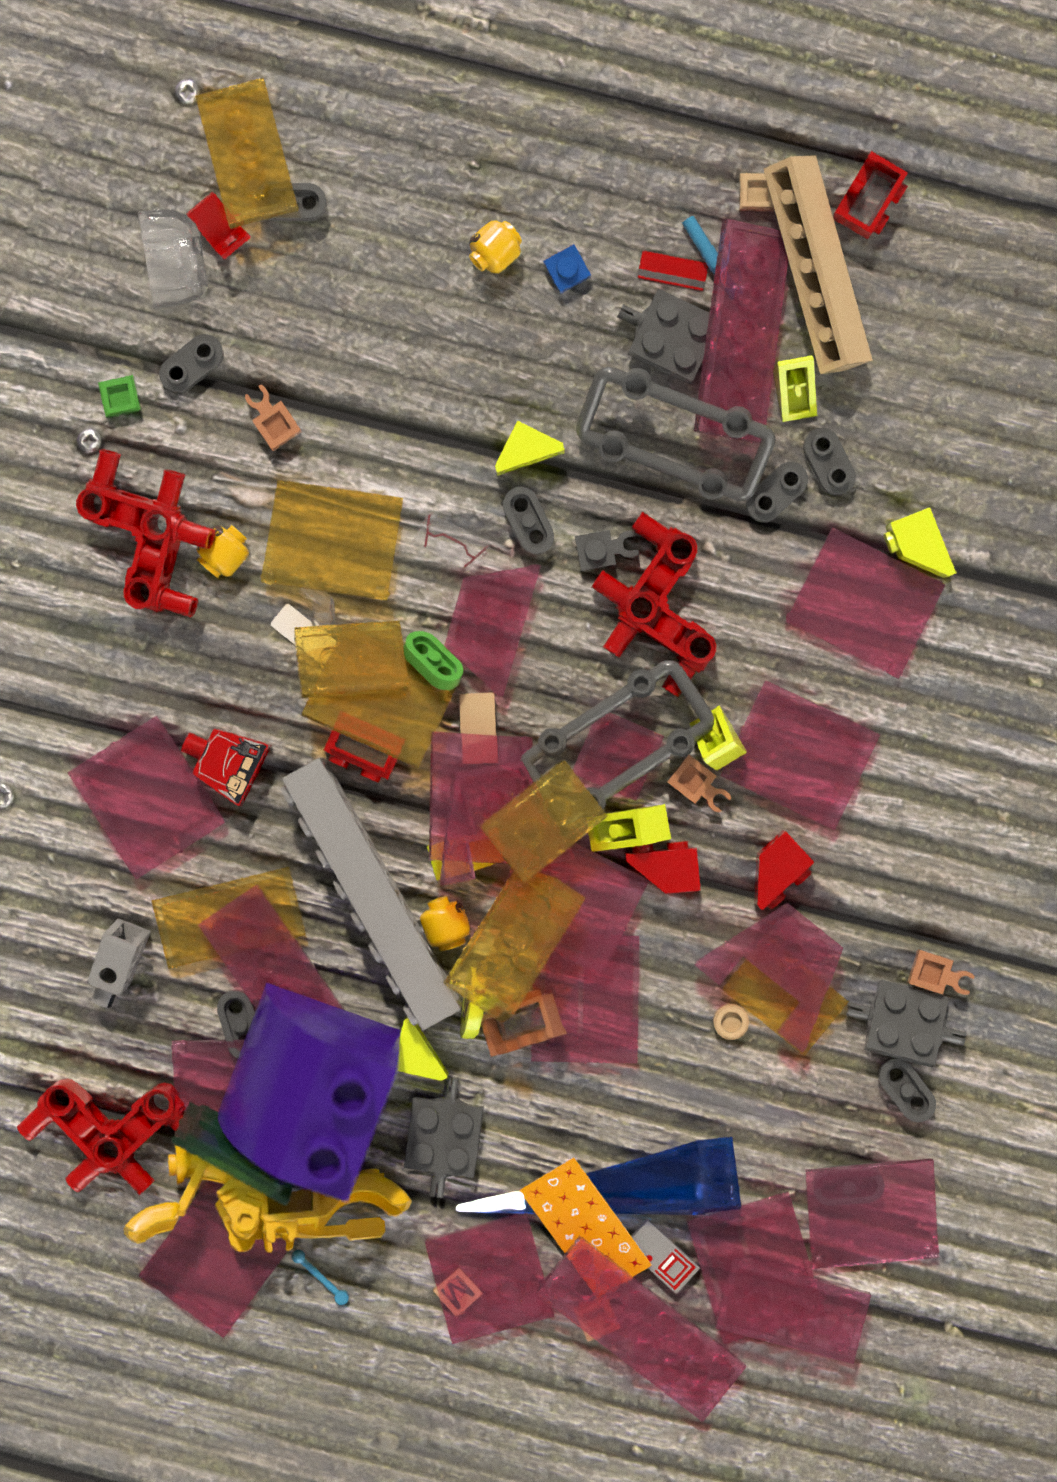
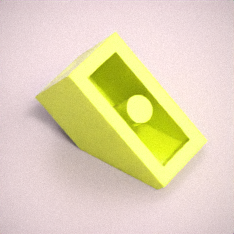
M930 507L886 525L888 531L884 533L886 545L891 553L896 552L898 559L942 578L956 574Z
M665 804L586 817L592 852L641 846L671 839Z

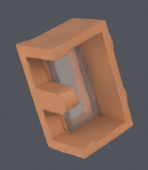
M538 989L520 995L522 1002L513 1005L510 1004L509 1000L489 1005L490 1012L483 1014L481 1026L491 1057L567 1034L561 1023L553 993L542 995L541 990Z

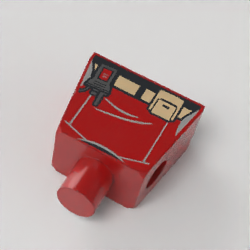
M213 729L208 740L190 732L183 743L181 751L198 759L192 772L193 775L235 805L243 806L272 745L224 730Z

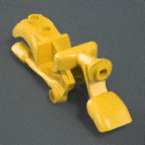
M175 1145V1154L168 1155L169 1176H176L177 1185L183 1183L185 1179H190L180 1202H164L140 1211L124 1226V1234L132 1242L140 1244L156 1234L173 1230L179 1216H185L202 1180L225 1184L216 1193L219 1200L215 1203V1209L218 1211L229 1234L230 1246L238 1252L250 1250L254 1246L255 1240L263 1239L265 1251L271 1253L273 1251L272 1243L275 1242L276 1238H282L285 1241L286 1251L293 1249L295 1238H332L344 1236L348 1240L381 1238L386 1230L385 1221L380 1217L349 1219L346 1224L325 1225L336 1211L351 1203H369L380 1208L387 1215L396 1217L409 1209L412 1200L399 1185L384 1177V1173H379L378 1169L359 1171L348 1201L345 1202L307 1188L294 1192L277 1190L271 1186V1182L263 1169L242 1153L234 1154L228 1160L213 1156L190 1154L186 1149Z

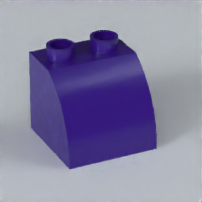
M266 983L218 1111V1121L223 1133L243 1155L276 1178L347 1202L398 1071L400 1030Z

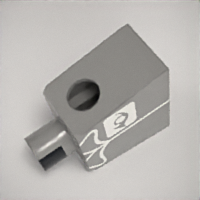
M118 918L103 934L87 981L88 984L96 987L92 997L93 1003L110 1008L115 996H121L128 988L151 933L150 930Z

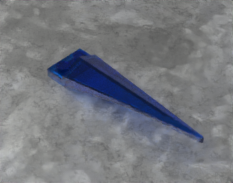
M733 1137L696 1140L668 1150L586 1173L615 1214L705 1215V1213L741 1209ZM520 1191L460 1204L455 1208L459 1213H535Z

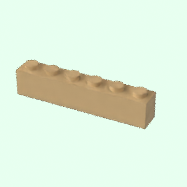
M816 155L790 156L764 168L820 374L846 371L873 361Z

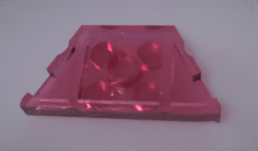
M537 564L463 578L444 644L453 655L501 697H504L541 566Z

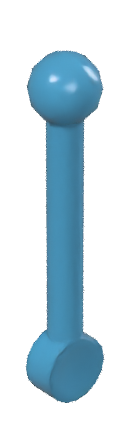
M302 1250L293 1251L291 1255L293 1262L301 1263L335 1295V1302L337 1304L345 1305L348 1302L349 1295L347 1291L338 1290L305 1258V1253Z

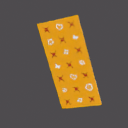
M574 1157L519 1190L596 1297L601 1296L652 1266Z

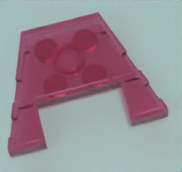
M522 761L451 774L440 877L441 886L475 880L469 842L532 830L540 866L574 860L572 851L569 847L566 848L559 835L560 829L555 820H551L542 804L544 800Z
M786 902L699 958L694 965L720 985L740 959L745 957L799 1001V1004L778 1028L777 1032L800 1051L804 1052L843 947Z

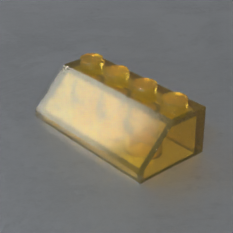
M517 866L450 970L443 984L501 1023L505 1022L515 1014L586 898L555 877Z

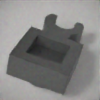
M610 530L575 536L581 572L615 566L614 555L620 554L624 558L638 556L639 550L628 551L623 546L625 539L636 536L635 531H625L619 535L618 539L611 540Z

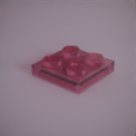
M609 713L591 725L571 773L603 786L658 750L664 736ZM648 773L618 793L637 801Z

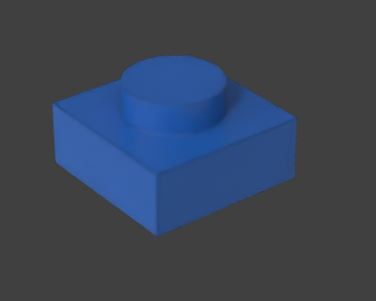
M575 244L543 261L560 294L591 278V274Z

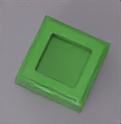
M133 375L98 382L106 418L142 411Z

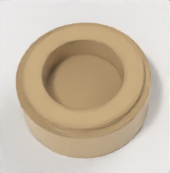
M729 1003L722 1005L716 1010L713 1017V1025L721 1037L735 1040L747 1032L749 1018L742 1007Z

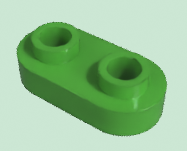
M425 631L410 633L403 647L405 659L432 686L441 690L456 688L464 671L461 662L432 634Z

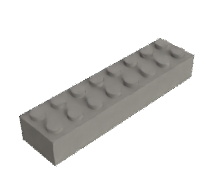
M320 757L282 778L285 786L280 789L290 807L296 805L303 817L298 819L302 830L308 838L314 836L320 847V849L316 850V854L325 869L331 867L337 880L333 884L343 901L349 898L355 910L351 913L352 919L360 932L367 930L372 941L368 945L378 964L382 961L385 962L390 971L386 979L396 995L401 992L407 1003L403 1009L413 1026L419 1024L424 1031L461 1010L462 1001L432 947L428 944L423 931L326 758Z

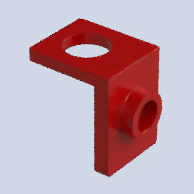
M211 192L186 213L204 238L223 259H226L251 238L214 192Z

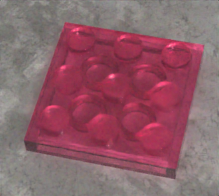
M527 1212L425 1239V1246L452 1344L555 1317Z

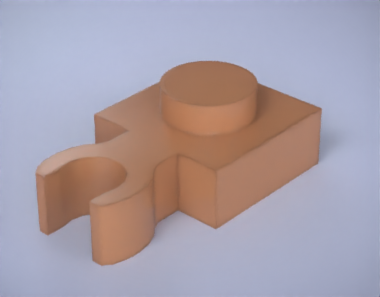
M259 385L258 387L264 394L263 400L255 403L248 394L245 395V399L251 408L259 411L260 415L252 421L271 450L274 451L302 431L283 402L280 401L272 406L268 391L264 386Z
M687 755L667 781V783L694 804H696L701 796L704 797L708 806L715 812L722 811L713 803L716 795L722 794L728 800L731 799L727 791L714 788L711 785L717 776L691 755Z
M918 949L907 983L943 994L945 986L949 985L956 992L968 995L970 991L961 989L958 981L963 976L972 979L975 976L965 970L951 971L953 960Z

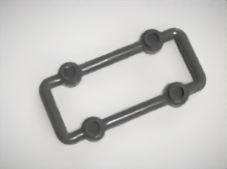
M604 367L597 371L576 426V432L580 440L599 448L600 455L606 461L618 462L623 458L697 485L700 494L709 500H716L722 496L737 501H745L751 498L757 490L776 440L772 429L754 421L751 413L746 408L736 406L727 411L653 383L649 373L640 368L624 372L617 368ZM607 381L621 385L624 394L630 399L641 400L646 396H650L721 423L725 433L730 437L742 438L750 434L760 438L761 442L743 486L740 487L729 483L727 476L719 469L711 468L700 472L629 445L626 436L619 431H609L603 435L590 430Z
M665 660L650 670L638 669L633 671L629 675L627 685L562 728L544 730L540 734L538 744L522 755L520 769L550 816L560 824H570L585 814L595 816L601 813L606 806V800L671 757H685L689 755L695 747V742L712 730L714 716L682 666L673 660ZM670 674L700 719V722L688 730L683 728L673 730L667 738V744L600 788H585L579 794L578 802L567 810H563L534 766V763L545 755H560L566 749L569 739L633 697L643 698L649 696L655 690L656 682Z

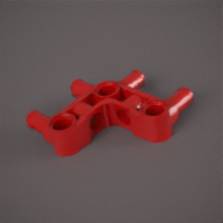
M100 449L93 479H89L86 482L85 490L79 493L76 499V507L78 513L83 518L104 527L115 526L131 531L132 536H135L137 547L132 567H128L123 591L125 601L134 609L145 608L155 612H161L165 609L186 617H193L197 610L198 598L170 589L181 541L204 549H210L215 539L216 531L189 522L187 517L182 514L181 506L178 503L186 475L178 471L166 469L163 472L157 499L152 500L117 489L114 481L121 454L111 450ZM96 495H98L102 501V508L100 511H97V509L94 506V499ZM160 515L164 517L167 523L164 532L158 527ZM142 584H145L149 589L148 600H145L141 594Z
M642 512L631 529L657 546L655 550L658 552L635 586L627 587L602 570L591 587L617 605L616 609L618 610V619L620 620L603 645V648L620 658L637 632L639 634L643 632L676 654L677 663L682 666L691 680L696 672H703L714 657L716 642L700 625L694 621L689 623L671 611L669 604H667L668 599L666 596L677 580L683 578L690 569L697 554V543L691 535L683 533L676 527L668 529ZM676 541L686 542L690 547L689 557L686 559L675 558L671 552V545ZM644 599L650 604L651 612L648 617L638 618L633 615L631 605L634 600ZM696 638H701L708 643L709 652L704 658H697L691 654L690 644ZM669 674L661 687L679 698L682 692Z
M68 1078L61 1079L49 1087L39 1097L38 1106L17 1125L19 1133L28 1141H32L53 1121L82 1150L86 1158L65 1178L67 1184L77 1193L81 1192L100 1173L113 1172L116 1174L118 1172L140 1195L155 1180L134 1159L136 1155L134 1152L162 1125L165 1127L169 1125L189 1148L206 1134L184 1111L186 1109L185 1103L182 1101L178 1089L172 1084L160 1083L131 1105L132 1110L122 1120L117 1119L114 1121L113 1119H108L92 1102L93 1097L84 1088ZM56 1090H63L68 1094L69 1105H63L58 1102L55 1095ZM155 1094L164 1095L168 1099V1109H160L156 1106L154 1102ZM104 1142L115 1144L118 1149V1156L108 1155L104 1150Z

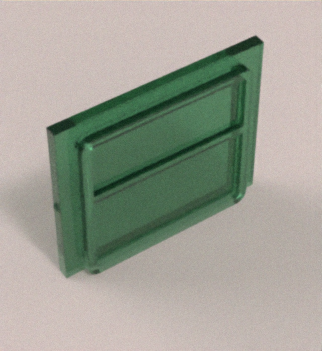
M189 1102L182 1118L179 1120V1125L171 1142L286 1206L295 1184L276 1178L243 1155L223 1133L219 1125L217 1111L206 1105H200L199 1107Z

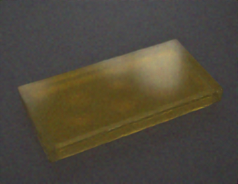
M264 78L196 95L230 229L298 211L299 208Z
M290 866L151 900L168 969L306 935Z

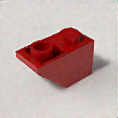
M784 830L778 833L756 854L754 904L760 910H763L765 907H768L770 910L775 908L786 897L783 891L792 883L796 886L800 885L812 873L809 867L815 862Z
M688 841L668 842L667 849L653 850V844L632 847V852L625 853V860L665 894L701 891L697 848L689 847Z

